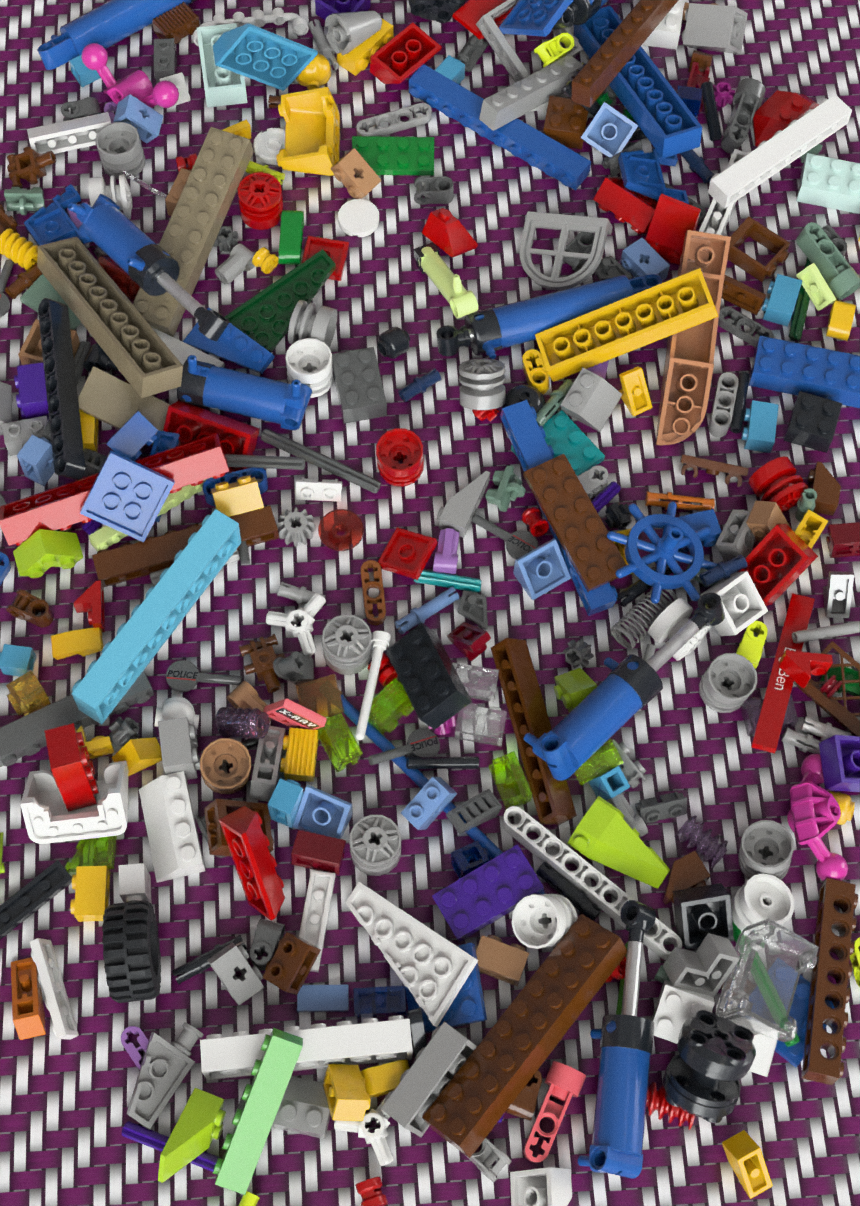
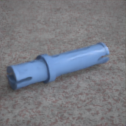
M450 587L421 607L411 609V613L395 621L396 629L400 627L398 632L403 635L414 626L425 623L427 618L454 601L459 600L458 593H453L456 591L455 588Z

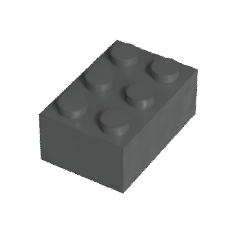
M374 347L332 354L333 377L343 423L387 416V402Z

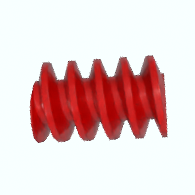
M651 1082L648 1086L646 1102L648 1116H651L657 1110L659 1120L665 1114H668V1123L671 1124L676 1117L678 1118L679 1127L685 1121H688V1130H691L695 1116L687 1113L680 1107L669 1104L664 1098V1086L662 1085L657 1091L656 1082Z

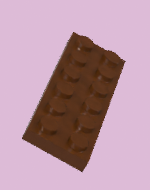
M565 454L524 471L523 476L587 592L617 579L616 571L627 564L614 541L607 538L608 531Z

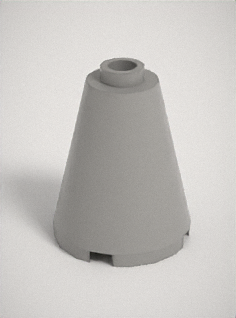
M376 11L334 13L325 20V27H328L329 32L326 34L329 45L337 54L342 53L341 55L351 52L377 33L382 26V18Z

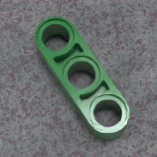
M282 210L279 264H301L304 211Z

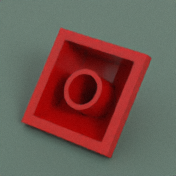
M441 208L430 212L422 234L453 258L477 248V242L449 210Z

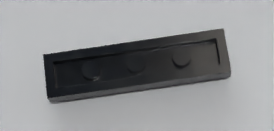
M58 860L0 905V940L72 883V876Z

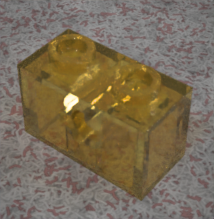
M32 670L6 685L10 692L6 696L18 716L21 714L24 716L29 715L51 704Z

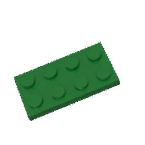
M352 136V149L355 148L377 175L434 176V137Z

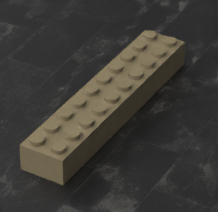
M210 127L159 243V246L178 262L180 271L176 282L191 296L254 152L250 139L214 127ZM141 288L133 303L134 307L152 328L174 337L186 310L168 292L158 296H150Z
M78 237L38 246L37 267L141 398L181 387L183 365Z

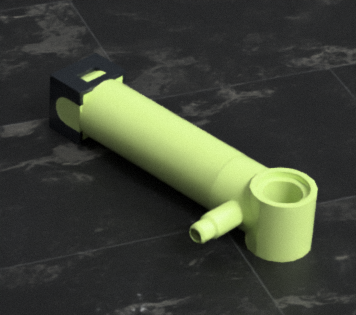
M433 242L414 249L417 268L422 274L426 273L450 304L451 310L457 319L478 311L475 295L471 290L467 291L461 284L460 276L453 274L440 257L439 249Z

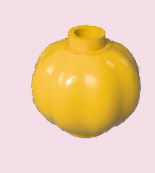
M318 53L296 77L297 82L307 87L308 90L317 89L326 84L331 77V67L328 59Z

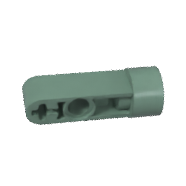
M814 222L808 223L797 236V245L809 261L817 266L830 290L841 301L860 288V277L821 226Z

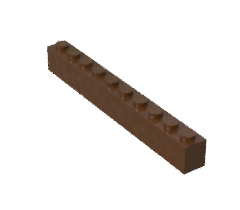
M640 0L572 80V101L590 108L679 0Z

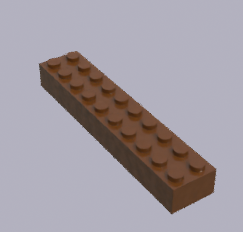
M583 914L578 917L422 1116L423 1120L434 1132L470 1158L625 957L627 949L621 938Z

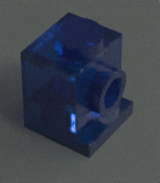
M478 841L451 852V865L459 879L491 860L485 847L482 848Z

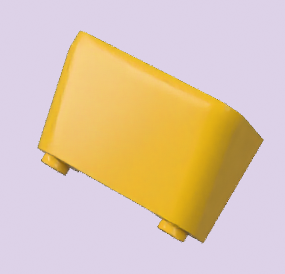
M329 87L281 95V104L278 105L280 116H283L286 121L285 149H280L279 154L276 156L278 166L287 171L334 176L330 168L339 161L340 115Z

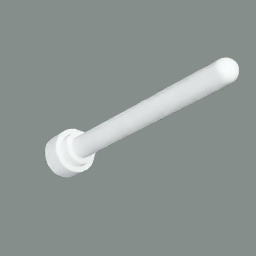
M374 631L371 639L374 652L355 737L358 740H362L365 737L383 651L389 647L391 635L384 631Z

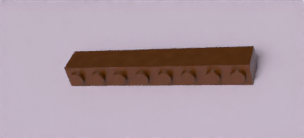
M264 506V508L229 517L239 523L241 542L246 541L248 547L279 538L271 506ZM193 524L184 530L168 531L159 537H146L144 542L125 543L116 549L98 551L97 554L92 555L98 580H101L104 588L171 567L176 554L180 550L185 549L190 536L194 532L197 533L202 525Z
M505 638L491 647L538 818L540 824L561 825L577 816L567 779L562 781L554 779L547 762L535 755L532 750L533 747L524 741V736L527 733H531L539 739L544 733L547 734L552 730L526 640Z

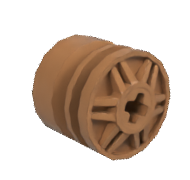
M222 738L211 742L203 750L200 758V771L205 785L219 794H233L240 791L248 783L251 775V756L247 748L239 741L231 738ZM224 763H227L228 767L232 766L228 774H225L224 770H219L223 768Z

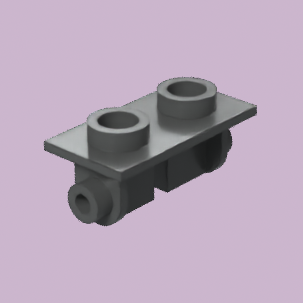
M474 34L469 38L456 58L465 64V71H472L487 48L488 43L483 42V39H478Z
M641 140L633 143L629 142L618 154L611 158H604L602 166L605 169H610L611 177L621 172L618 158L622 152L643 150Z
M677 791L661 795V803L657 802L656 797L639 800V803H635L636 811L640 813V817L645 824L687 814V797H684L683 793H678Z

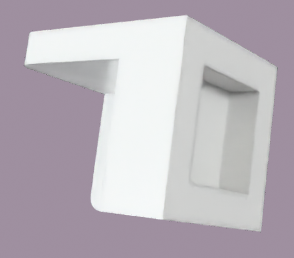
M182 72L159 79L160 81H170L178 88L179 98L175 105L191 100Z

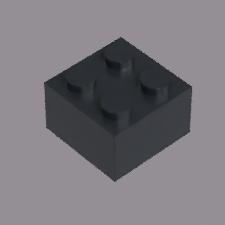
M799 391L784 441L827 453L834 437L842 403Z
M721 883L673 891L676 933L681 938L685 949L699 947L708 933L728 938L730 942L734 941L730 894Z

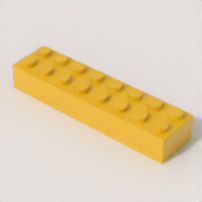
M699 268L537 333L535 337L546 370L552 381L555 382L580 372L582 368L588 369L716 318L718 314L702 271Z

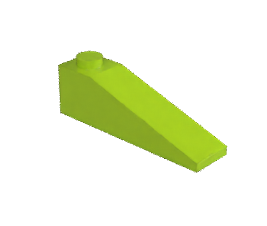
M598 796L576 827L567 844L589 859L658 889L669 873V867L652 847H647L638 837L640 833L627 824L623 819L625 816L622 812Z

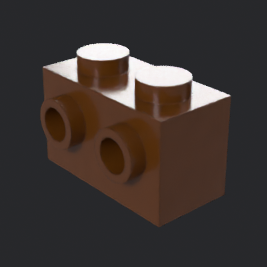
M286 932L285 936L278 943L275 955L268 962L262 978L285 992L297 995L321 949L299 936Z

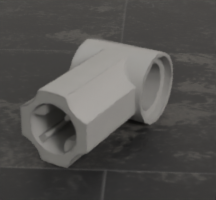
M237 244L232 249L230 257L215 269V274L222 283L230 284L244 270L250 271L254 268L252 259L255 254L243 244Z
M623 793L607 800V802L622 812L625 816L623 819L627 824L640 833L639 838L648 834V829L643 819L634 813Z

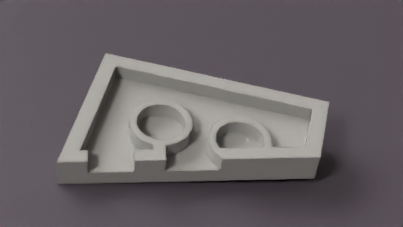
M152 1032L126 1114L150 1130L195 1061Z

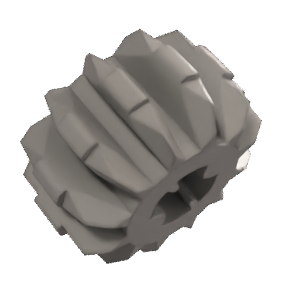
M296 507L292 513L287 509L285 511L286 516L280 515L279 523H277L279 538L285 539L287 545L291 542H294L295 547L298 546V542L306 545L307 539H312L313 532L316 530L313 516L307 515L305 509L299 512Z

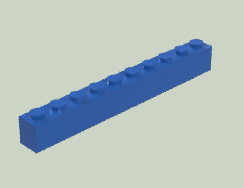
M423 64L410 77L409 93L413 97L424 101L432 108H436L447 117L461 123L464 127L477 132L478 135L494 142L498 147L506 149L512 155L523 159L529 165L562 182L563 185L576 191L589 175L590 160L517 118L494 131L479 120L484 99Z
M527 400L502 408L500 419L524 471L554 458V451L551 445H547L544 439L546 438L545 431L536 421V411L533 406L530 407ZM541 509L545 520H547L543 510ZM549 523L551 534L558 543L570 577L587 615L590 616L614 607L617 601L616 598H618L615 587L613 585L610 586V583H606L587 592Z

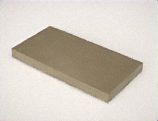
M94 366L78 396L79 410L117 429H120L139 411L157 430L163 431L168 407L170 406V404L152 395L141 398L130 384Z

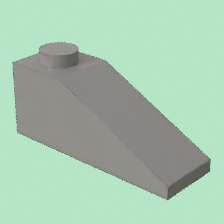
M485 471L448 499L445 507L441 506L437 515L439 529L451 528L460 532L459 537H465L488 487L490 472Z
M261 725L249 799L269 802L276 786L285 728Z

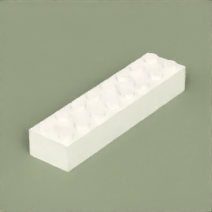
M391 1016L388 1018V1021L378 1022L377 1018L362 1020L363 1023L352 1024V1021H340L336 1023L337 1026L326 1027L324 1023L313 1024L311 1029L300 1030V1026L286 1027L284 1032L303 1038V1047L293 1071L327 1068L328 1064L360 1065L412 1059L410 1019H404V1016ZM273 1029L259 1030V1034L248 1035L247 1031L232 1033L233 1037L223 1038L222 1034L207 1035L206 1039L200 1040L201 1069L206 1080L253 1076L251 1071L255 1060H261L264 1053L263 1050H260L266 1034L271 1035Z

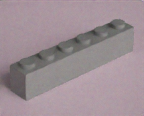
M570 54L484 99L479 120L493 131L548 102L550 96H559L564 93L565 84L572 81L584 65Z

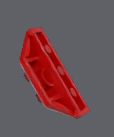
M777 90L754 114L752 121L755 146L758 147L763 141L767 142L777 131H783L793 120H799L809 109L813 110L819 104L804 94Z

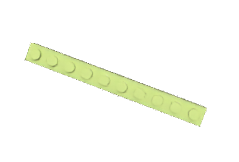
M203 483L197 486H191L190 484L182 487L176 493H169L158 516L167 513L168 510L178 506L184 500L190 499L197 492H201L203 490ZM104 526L89 535L91 545L98 552L107 549L114 543H118L128 535L111 527Z

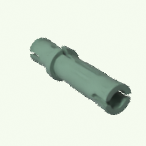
M569 379L564 380L563 384L550 394L548 401L536 413V421L539 426H543L561 406L574 383Z

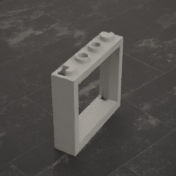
M507 0L483 15L476 25L516 83L530 74L494 22L496 18L514 8L519 1ZM569 27L552 30L555 36L561 33H569L574 38V46L565 56L570 54L576 57L583 50L578 42L579 40L573 35Z

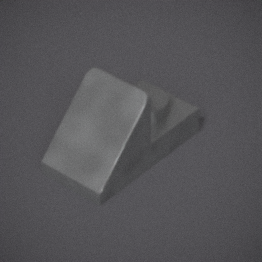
M829 571L828 585L823 587L826 618H849L854 581L853 572Z

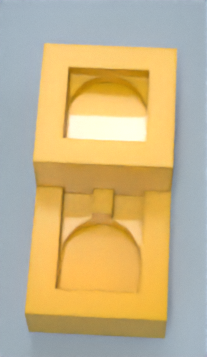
M87 628L52 635L53 658L60 660L76 654L87 656L102 651V629Z

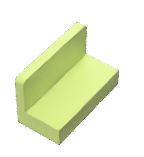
M814 263L796 275L799 280H802V286L818 311L837 300Z

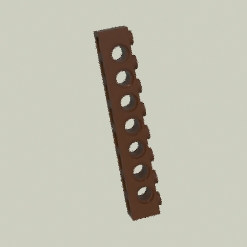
M826 878L819 889L801 1078L833 1085L839 1078H842L844 1073V1063L841 1062V1054L844 1053L846 1048V1037H843V1031L848 1023V1013L845 1012V1007L850 999V988H847V983L852 975L853 968L852 964H849L850 955L853 954L855 944L854 940H851V936L856 927V917H853V913L858 904V894H855L856 884ZM834 906H838L842 913L836 911ZM832 929H836L840 936L835 935ZM829 952L835 953L838 960L833 959ZM827 976L833 977L836 984L831 983ZM825 1000L831 1001L834 1008L828 1007ZM823 1024L828 1025L831 1028L832 1033L826 1032L823 1028ZM820 1049L826 1050L830 1058H825L821 1054Z

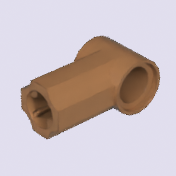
M244 680L227 696L228 701L239 712L243 711L260 728L261 725H267L272 718L262 714L267 704L258 696L257 691L247 681Z

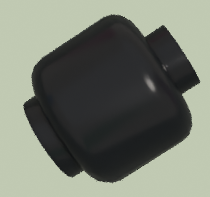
M392 327L380 334L377 342L378 350L384 357L395 359L409 350L410 336L407 331L399 327Z

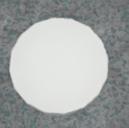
M269 128L263 133L261 131L254 139L253 149L255 156L261 162L267 165H278L276 156L279 154L280 149H285V130Z
M353 199L347 201L338 212V224L347 235L365 237L372 234L378 227L379 211L368 200Z

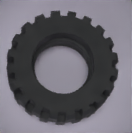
M146 900L111 904L104 911L102 925L104 968L111 998L118 1003L154 999L159 995L161 988V953L154 908Z

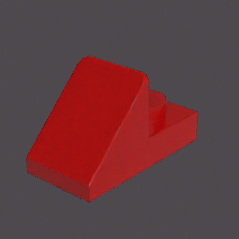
M100 580L95 581L73 605L77 613L88 612L89 625H93V628H101L102 632H105L104 588Z
M785 650L779 661V667L799 686L805 688L811 679V674L815 676L826 675L833 663V659L830 654Z

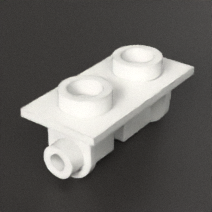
M304 477L301 480L297 479L296 500L341 502L342 481H338V479H322V482H318V479H304Z

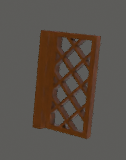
M831 641L820 654H828L832 648L840 654L841 664H832L830 668L841 667L842 680L838 681L843 682V697L828 698L826 692H820L821 687L819 685H824L828 681L827 673L824 675L825 681L815 682L810 679L805 688L799 686L795 681L794 685L848 732L852 733L853 736L860 737V720L855 717L860 716V713L849 712L846 705V700H860V696L846 697L845 684L859 683L860 686V664ZM843 658L847 660L849 663L844 664ZM844 667H855L859 672V679L845 680ZM843 700L844 706H842L838 701Z

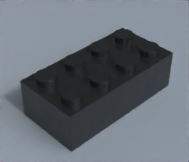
M424 623L419 624L385 650L419 720L432 729H437L472 702L438 635Z

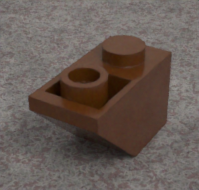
M817 461L814 469L809 470L807 482L811 483L810 488L817 492L813 512L833 516L838 507L841 486L824 464Z
M696 851L683 856L672 864L662 900L665 905L671 901L674 904L673 891L707 885L706 882L711 875Z

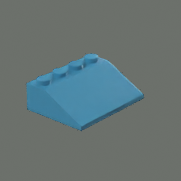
M249 23L223 33L213 45L216 66L282 91L318 55L317 50Z

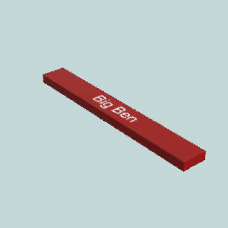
M792 593L753 738L752 748L774 754L776 752L794 680L779 667V661L785 650L802 651L804 642L794 643L792 633L807 630L815 601L814 598Z

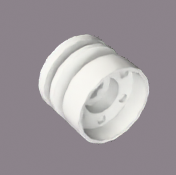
M125 174L119 175V185L116 184L115 176L112 175L110 177V186H106L103 177L88 178L91 206H93L98 196L103 194L113 200L120 207L119 211L123 210L124 215L131 219L132 196Z
M311 338L298 340L293 343L286 352L288 383L292 384L293 380H299L302 384L309 386L312 389L310 398L318 397L328 392L333 383V363L330 348L324 342Z
M678 598L656 618L650 626L648 634L658 644L664 643L689 621L688 618L693 608L682 598ZM703 626L673 655V658L678 661L694 651L703 641L711 626Z
M533 894L524 897L517 903L512 913V927L518 940L529 948L556 947L578 917L575 907L564 896L559 894Z

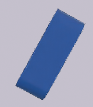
M251 467L225 474L217 479H213V477L207 479L203 483L206 503L215 506L213 496L209 493L212 488H215V484L220 482L234 483L243 476L261 479L262 481L257 482L260 494L265 493L268 489L266 471L263 468Z

